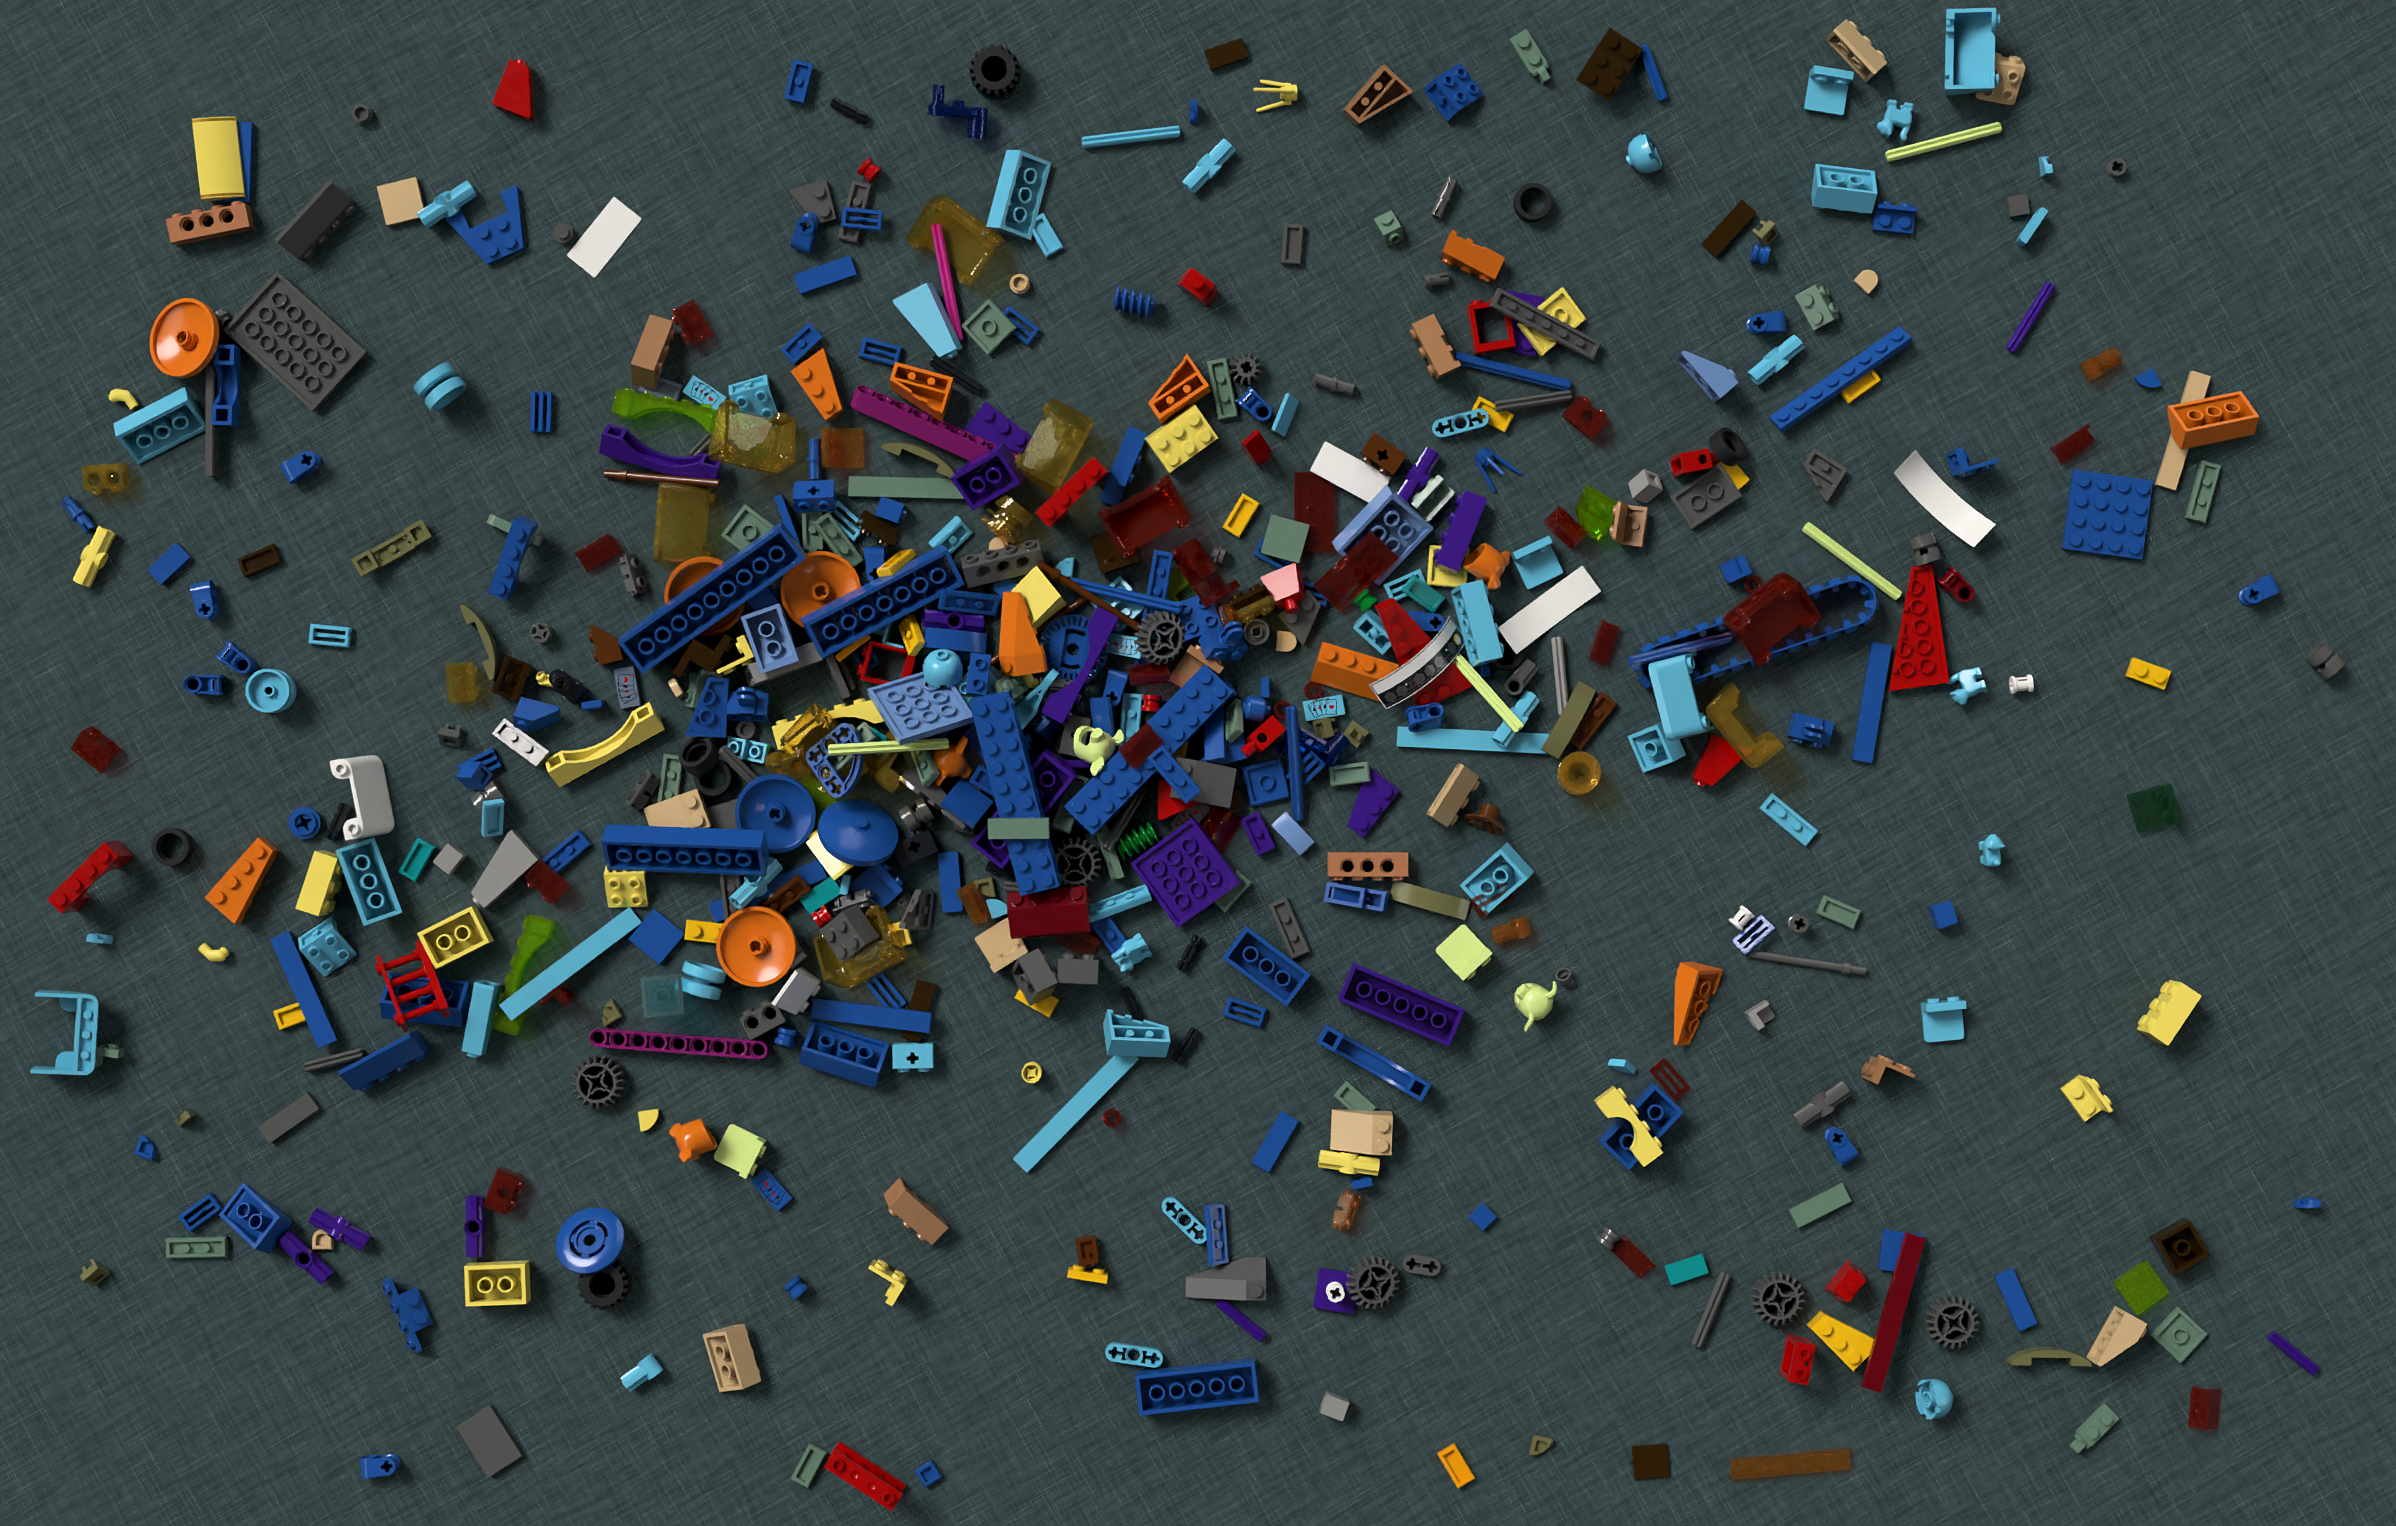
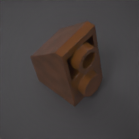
M590 626L591 631L588 632L590 642L594 643L595 646L593 656L596 663L599 662V665L604 666L626 660L624 650L618 643V638L597 626Z

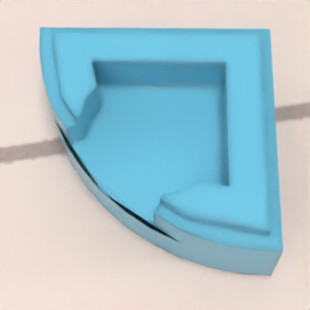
M2047 156L2038 157L2040 176L2046 177L2052 174L2053 166L2048 164L2049 158Z
M1074 558L1062 560L1055 568L1059 569L1064 576L1072 578Z
M843 874L839 894H848L852 879L851 875Z
M998 899L986 900L992 919L1007 914L1006 903Z
M90 933L87 935L86 942L112 944L114 937Z
M1609 1059V1067L1624 1073L1635 1074V1066L1627 1060Z

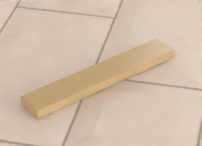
M2190 371L2180 403L2204 399L2211 376ZM2170 434L2155 485L2175 491L2189 448L2181 450L2173 439L2172 434Z

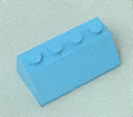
M1006 150L986 225L987 228L1031 240L1032 230L1036 223L1035 220L1040 208L1051 162L1021 150ZM1031 221L1030 226L1028 227L1026 222Z
M186 387L113 423L116 438L137 464L205 431V418Z
M1482 579L1457 586L1451 591L1470 665L1474 668L1499 660L1503 657L1504 648L1497 636L1499 629L1497 623L1493 621L1492 615L1494 610L1492 604L1488 602L1487 596L1489 592L1487 585L1483 583Z
M374 837L335 850L363 926L374 924L402 913Z

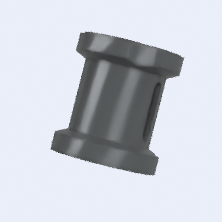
M1798 914L1790 916L1787 922L1789 929L1797 933H1803L1809 927L1808 919ZM1795 920L1802 923V926L1797 927V925L1794 924Z

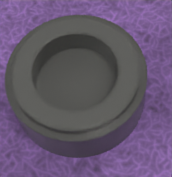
M740 721L737 724L736 733L741 739L749 740L756 735L757 728L754 722Z

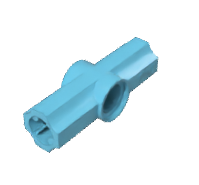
M1223 138L1210 153L1205 154L1199 160L1196 168L1188 174L1182 183L1190 192L1195 194L1209 179L1211 180L1221 170L1222 165L1236 152L1235 148Z
M466 180L451 191L439 194L434 199V202L416 214L425 227L429 228L442 218H448L457 213L462 205L475 198L477 194Z
M1793 335L1778 348L1775 347L1763 357L1762 361L1747 372L1751 381L1758 386L1771 374L1778 372L1789 363L1792 357L1805 348L1802 341Z
M1526 690L1514 707L1512 706L1510 710L1525 725L1529 719L1528 716L1533 712L1540 700L1535 694ZM1502 720L1503 723L1498 727L1491 739L1498 746L1506 748L1516 733Z
M771 857L766 876L745 875V883L729 897L730 902L735 908L741 910L754 897L764 895L768 889L767 884L783 870L782 865L775 858Z

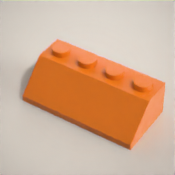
M2242 391L2167 407L2171 434L2181 450L2254 435L2259 420V415Z
M1322 642L1310 681L1381 702L1369 685L1397 670L1399 664Z

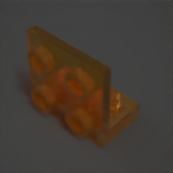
M821 426L822 467L824 469L864 468L863 429Z

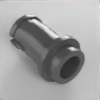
M1445 271L1431 275L1427 273V275L1423 276L1425 288L1429 287V289H1432V286L1449 284L1448 272Z

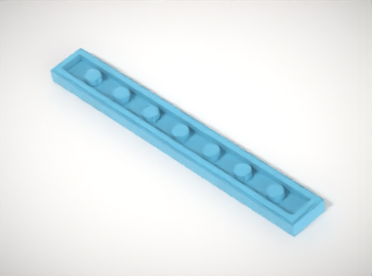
M1397 726L1396 746L1547 754L1540 749L1549 734L1517 732L1507 747L1503 748L1491 739L1496 731L1437 728L1414 733L1410 732L1408 727Z
M628 907L499 1004V1006L512 1021L642 922L632 909Z
M1114 1055L1017 1153L1013 1160L1028 1172L1139 1060V1057Z

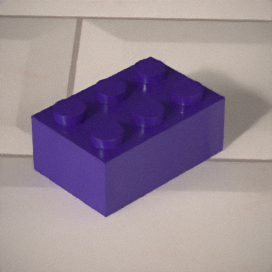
M1005 442L958 468L950 479L972 511L1021 484L1026 473Z

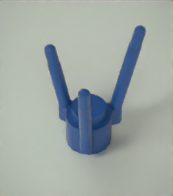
M1483 447L1474 456L1477 460L1474 464L1480 469L1493 493L1496 492V489L1483 465L1485 467L1491 465L1504 476L1505 473L1494 462L1496 459L1513 472L1522 475L1521 471L1495 454L1492 449L1488 450L1486 447Z

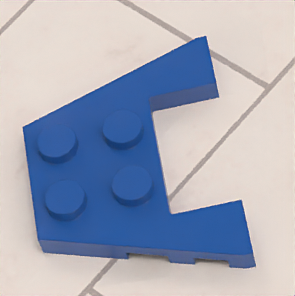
M516 185L500 192L508 212L473 228H470L462 210L445 218L487 265L525 249L519 189Z

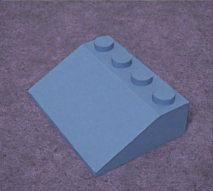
M1386 484L1332 543L1339 554L1377 585H1380L1433 530V526Z

